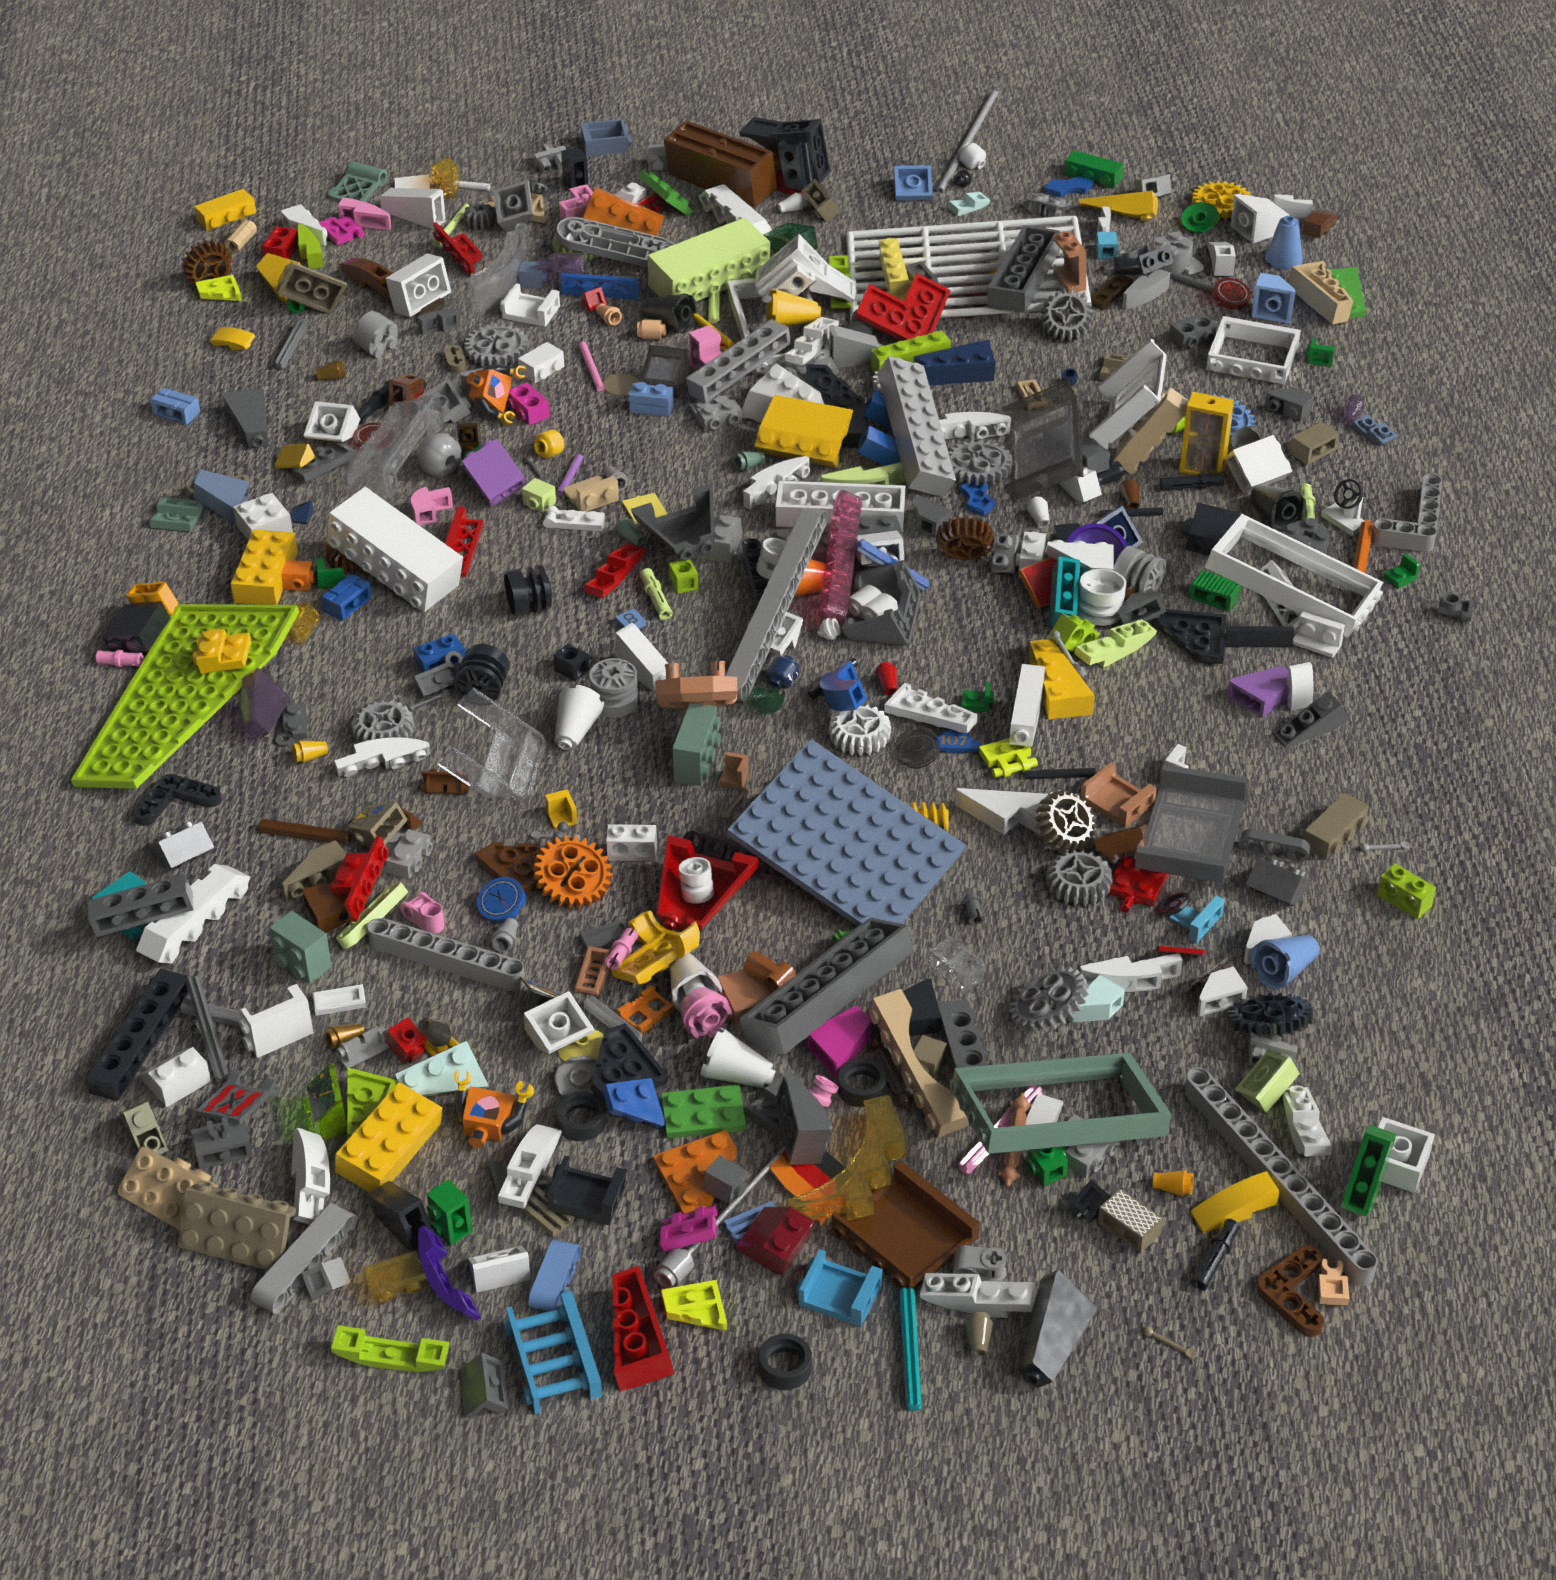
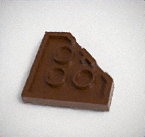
M493 842L475 853V860L495 878L509 877L515 879L522 886L525 895L537 889L536 886L539 880L533 879L535 859L541 849L537 844L518 843L517 846H504L503 842Z

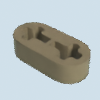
M458 345L447 346L444 349V354L449 371L453 373L463 372L466 369V363L462 348Z

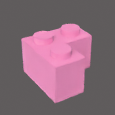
M588 185L570 188V199L559 202L560 221L568 217L583 218L593 193Z
M710 325L689 332L690 365L695 370H699L722 354L720 352L721 336Z

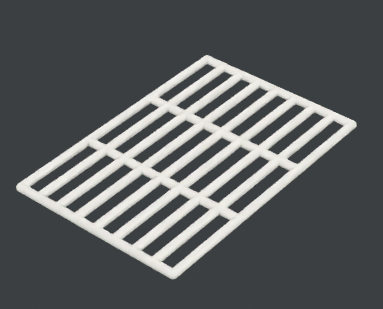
M1076 216L849 231L846 233L849 278L855 282L856 280L884 278L883 271L856 273V270L882 268L880 260L855 262V259L879 258V250L854 252V249L879 247L878 240L854 241L856 238L921 234V237L897 238L899 246L922 244V247L900 248L902 256L923 255L920 258L903 259L905 266L922 261L934 275L995 271L1000 267L1008 251L1006 252V249H1010L1014 241H1005V238H1016L1020 230L1004 231L1003 228L1023 227V225L1071 224V226L1047 229L1060 230V233L1071 231L1081 243L1078 218ZM996 229V231L994 232L951 234L937 236L928 235V233ZM997 239V242L929 246L932 243ZM998 249L999 251L992 253L949 255L935 257L930 256V254L967 252ZM1061 249L1057 256L1064 255ZM1064 258L1055 259L1051 267L1064 266ZM1000 260V263L931 267V264ZM1049 270L1045 278L1055 277L1053 270ZM995 274L938 277V281L941 285L991 282ZM1087 279V290L1080 291L1081 297H1087V302H1091ZM1058 280L1043 281L1039 289L1063 287ZM885 281L856 283L855 301L851 303L850 319L853 312L859 307L857 302H860L864 293L857 294V291L866 290L869 284L879 289H887ZM989 285L950 287L947 289L951 290L949 295L988 293L987 287ZM1056 291L1037 292L1033 300H1047L1050 295L1055 297ZM988 296L948 298L944 307L988 304ZM1044 303L1030 304L1026 312L1041 311L1042 308H1045L1043 306ZM1065 303V304H1061V305H1059V306H1057V307H1063V306L1066 305V303ZM990 307L948 309L942 311L940 318L1016 312L997 310Z

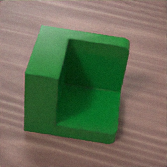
M324 558L315 559L318 589L334 588L340 580H344L343 568L326 569Z

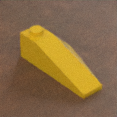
M1153 191L1079 199L1082 207L1102 211V207L1109 206L1111 213L1137 218L1141 221H1149L1152 217L1157 216L1158 198Z

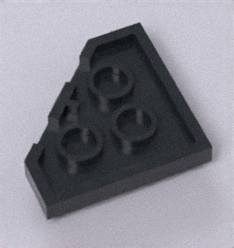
M806 364L805 383L820 392L824 404L841 408L865 409V399L860 394L857 395L841 377L838 378L830 367L821 364Z
M1166 609L1167 612L1159 615L1158 630L1199 662L1223 664L1226 614Z
M626 1023L604 1031L590 1089L604 1107L607 1104L602 1087L606 1084L652 1078L654 1088L667 1084L669 1079L667 1073Z

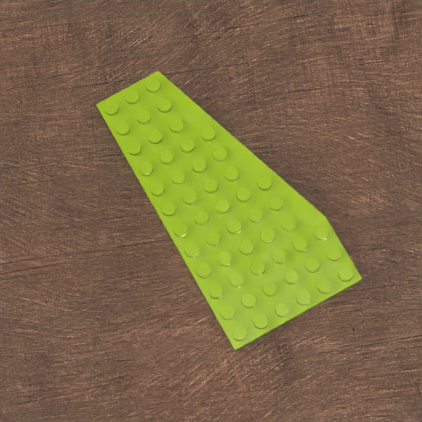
M178 604L170 616L171 619L149 650L71 779L73 786L137 789L276 655L299 614L298 606ZM211 629H225L227 636L235 633H249L251 643L245 668L201 674L198 665H195L193 661V652L198 651L196 639L202 636V632Z

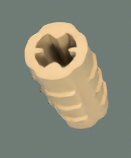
M244 220L238 225L237 229L224 242L225 247L229 250L228 252L238 253L243 249L245 244H248L249 240L257 232L256 225L248 220Z

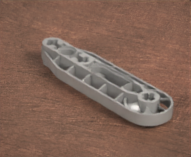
M579 217L564 218L558 223L556 230L558 242L566 248L643 267H648L649 254L675 245V243L663 237Z

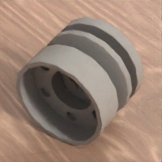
M1127 546L1117 558L1113 571L1118 572L1125 578L1126 589L1133 586L1132 593L1157 592L1164 578L1166 562L1163 558L1155 557L1153 554L1145 555L1144 551L1133 546Z
M610 658L596 663L591 668L589 674L590 689L600 695L599 700L601 703L604 701L603 711L600 715L621 717L633 712L638 706L637 670L634 665L623 659Z

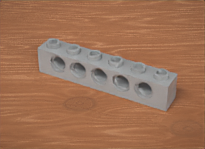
M771 319L687 377L689 394L705 403L790 345L789 328Z

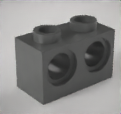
M1204 313L1188 317L1170 324L1169 339L1182 351L1214 340L1216 323Z

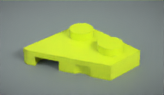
M233 275L196 282L200 299L242 301L240 290Z
M716 1280L661 1290L667 1319L718 1330H727V1321Z

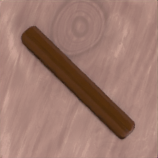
M264 818L260 820L258 825L261 833L329 843L336 840L338 844L348 845L351 840V834L346 830Z

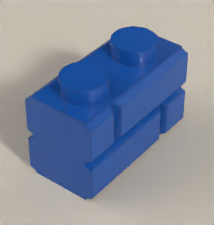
M350 574L344 580H340L330 591H326L321 597L323 611L343 621L372 598L371 587L368 581Z

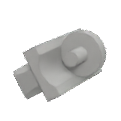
M547 144L541 145V151H537L534 154L535 162L533 167L535 169L539 168L542 173L551 171V164H556L557 168H562L561 151L566 150L565 147L549 148Z
M997 534L991 572L1014 574L1019 536Z
M1256 1035L1251 1036L1248 1050L1249 1064L1255 1066L1267 1050L1287 1056L1295 1064L1298 1047L1280 1041V1036L1278 1035L1274 1036L1273 1039L1267 1037L1259 1038Z

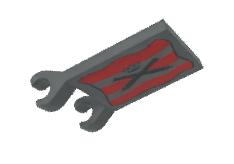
M234 1069L230 1073L227 1082L196 1110V1114L217 1120L227 1117L228 1122L241 1124L269 1096L280 1093V1087L275 1086L278 1078L267 1077L261 1089L245 1086L246 1080L240 1079L244 1071Z

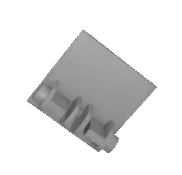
M1038 193V195L1032 194L1031 197L1025 198L1030 200L1029 203H1026L1025 210L1039 215L1043 213L1044 216L1048 214L1047 217H1061L1062 211L1060 208L1071 205L1066 203L1064 198L1055 197L1053 199L1043 193Z

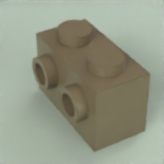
M816 179L801 190L807 197L805 202L811 210L815 207L813 212L819 219L823 217L826 222H829L841 212Z
M1320 422L1292 436L1290 454L1308 465L1337 450L1339 433L1323 422Z

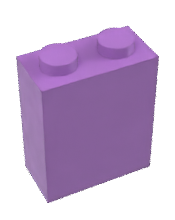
M497 438L484 443L478 451L470 452L462 461L465 471L491 506L496 505L526 485L524 475Z

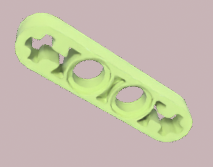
M397 881L387 887L361 912L357 922H351L336 937V940L343 949L350 948L368 932L367 925L371 920L383 918L407 894L408 891L401 881Z

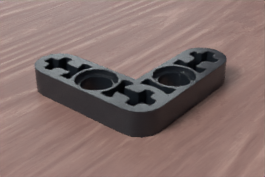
M166 774L156 782L135 808L134 818L135 822L140 826L151 825L174 798L204 807H215L222 801L221 792L218 787L175 774ZM189 789L196 790L193 793H185V791ZM156 798H162V799H163V800L160 801V802H156V803H155V802H152V801H153L154 799H156Z

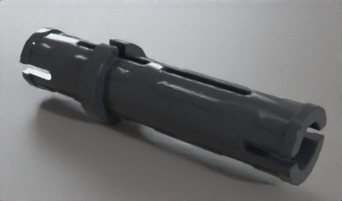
M386 381L379 390H375L372 397L357 411L360 417L359 424H363L381 404L384 405L388 401L389 381Z
M1200 472L1199 475L1161 477L1160 487L1164 491L1223 486L1225 482L1224 473L1205 474Z
M1230 1218L1225 1219L1219 1233L1212 1237L1210 1241L1211 1247L1191 1280L1193 1287L1202 1291L1207 1290L1224 1256L1232 1250V1242L1241 1229L1237 1221ZM1225 1239V1242L1222 1245L1221 1249H1218L1222 1240ZM1213 1260V1263H1212L1210 1269H1209V1270H1206V1268L1208 1267L1210 1261Z

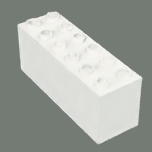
M364 487L329 513L327 543L344 554L349 560L362 567L364 571L369 572L379 582L388 586L397 595L410 602L413 607L425 612L459 586L463 557L368 488Z

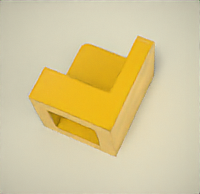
M568 789L545 795L546 813L554 829H557L561 821L567 822L568 826L577 824V809Z

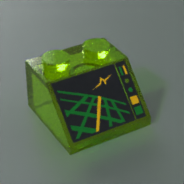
M329 1063L306 1086L308 1097L303 1098L305 1113L311 1112V1117H306L309 1132L321 1135L323 1140L347 1135L346 1119L335 1064Z

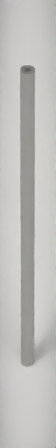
M992 90L941 180L937 192H944L960 163L959 152L965 144L972 142L998 95L996 90Z

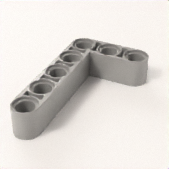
M1426 474L1423 477L1417 523L1377 519L1373 526L1372 542L1379 546L1421 552L1433 550L1438 526L1442 478L1436 474Z

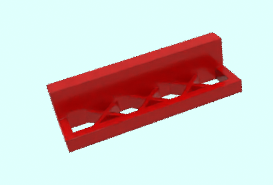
M457 506L445 544L457 553L464 550L468 553L463 556L462 566L464 568L461 570L460 575L461 577H467L484 520L467 519L466 507ZM466 525L477 526V528L468 531ZM468 537L472 539V541L467 544L461 542V540H464Z

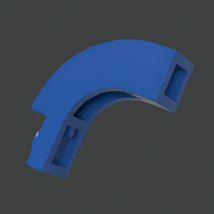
M852 661L843 662L834 672L825 673L820 680V686L827 705L833 710H856L867 699Z

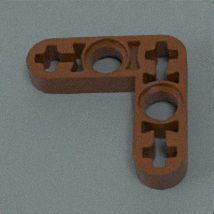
M1311 1245L1299 1248L1264 1273L1258 1280L1257 1293L1300 1333L1308 1337H1315L1322 1332L1324 1318L1318 1310L1293 1289L1315 1273L1321 1266L1322 1253L1318 1248ZM1304 1257H1306V1258H1311V1257H1313V1258H1314V1261H1312L1311 1259H1309V1260H1307L1306 1262H1304ZM1290 1269L1295 1271L1297 1276L1292 1278L1286 1277L1282 1271ZM1276 1283V1285H1275V1290H1274V1289L1271 1288L1270 1286H1272L1273 1284ZM1286 1301L1294 1302L1297 1308L1289 1310L1283 1306V1303ZM1306 1320H1307L1308 1322H1312V1321H1315V1322H1316L1315 1325H1313V1324L1307 1325V1324H1305V1323H1306Z

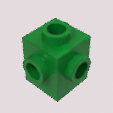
M1062 1146L1028 1150L1027 1168L1032 1175L1037 1176L1044 1187L1067 1176L1068 1160Z

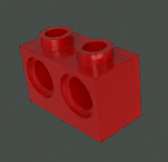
M276 226L272 233L269 234L265 243L262 244L261 253L264 256L269 253L290 259L299 245L297 229Z

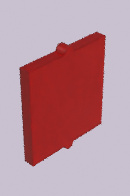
M1156 946V951L1161 953L1205 956L1204 949Z

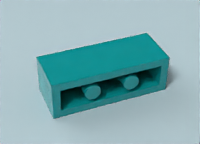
M1059 556L1052 569L1049 611L1050 626H1055L1062 613L1070 617L1072 614L1077 616L1080 560Z

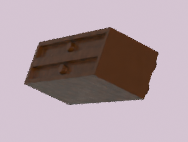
M684 121L663 139L669 175L706 190L724 184L752 207L758 206L777 188L772 151L689 121Z

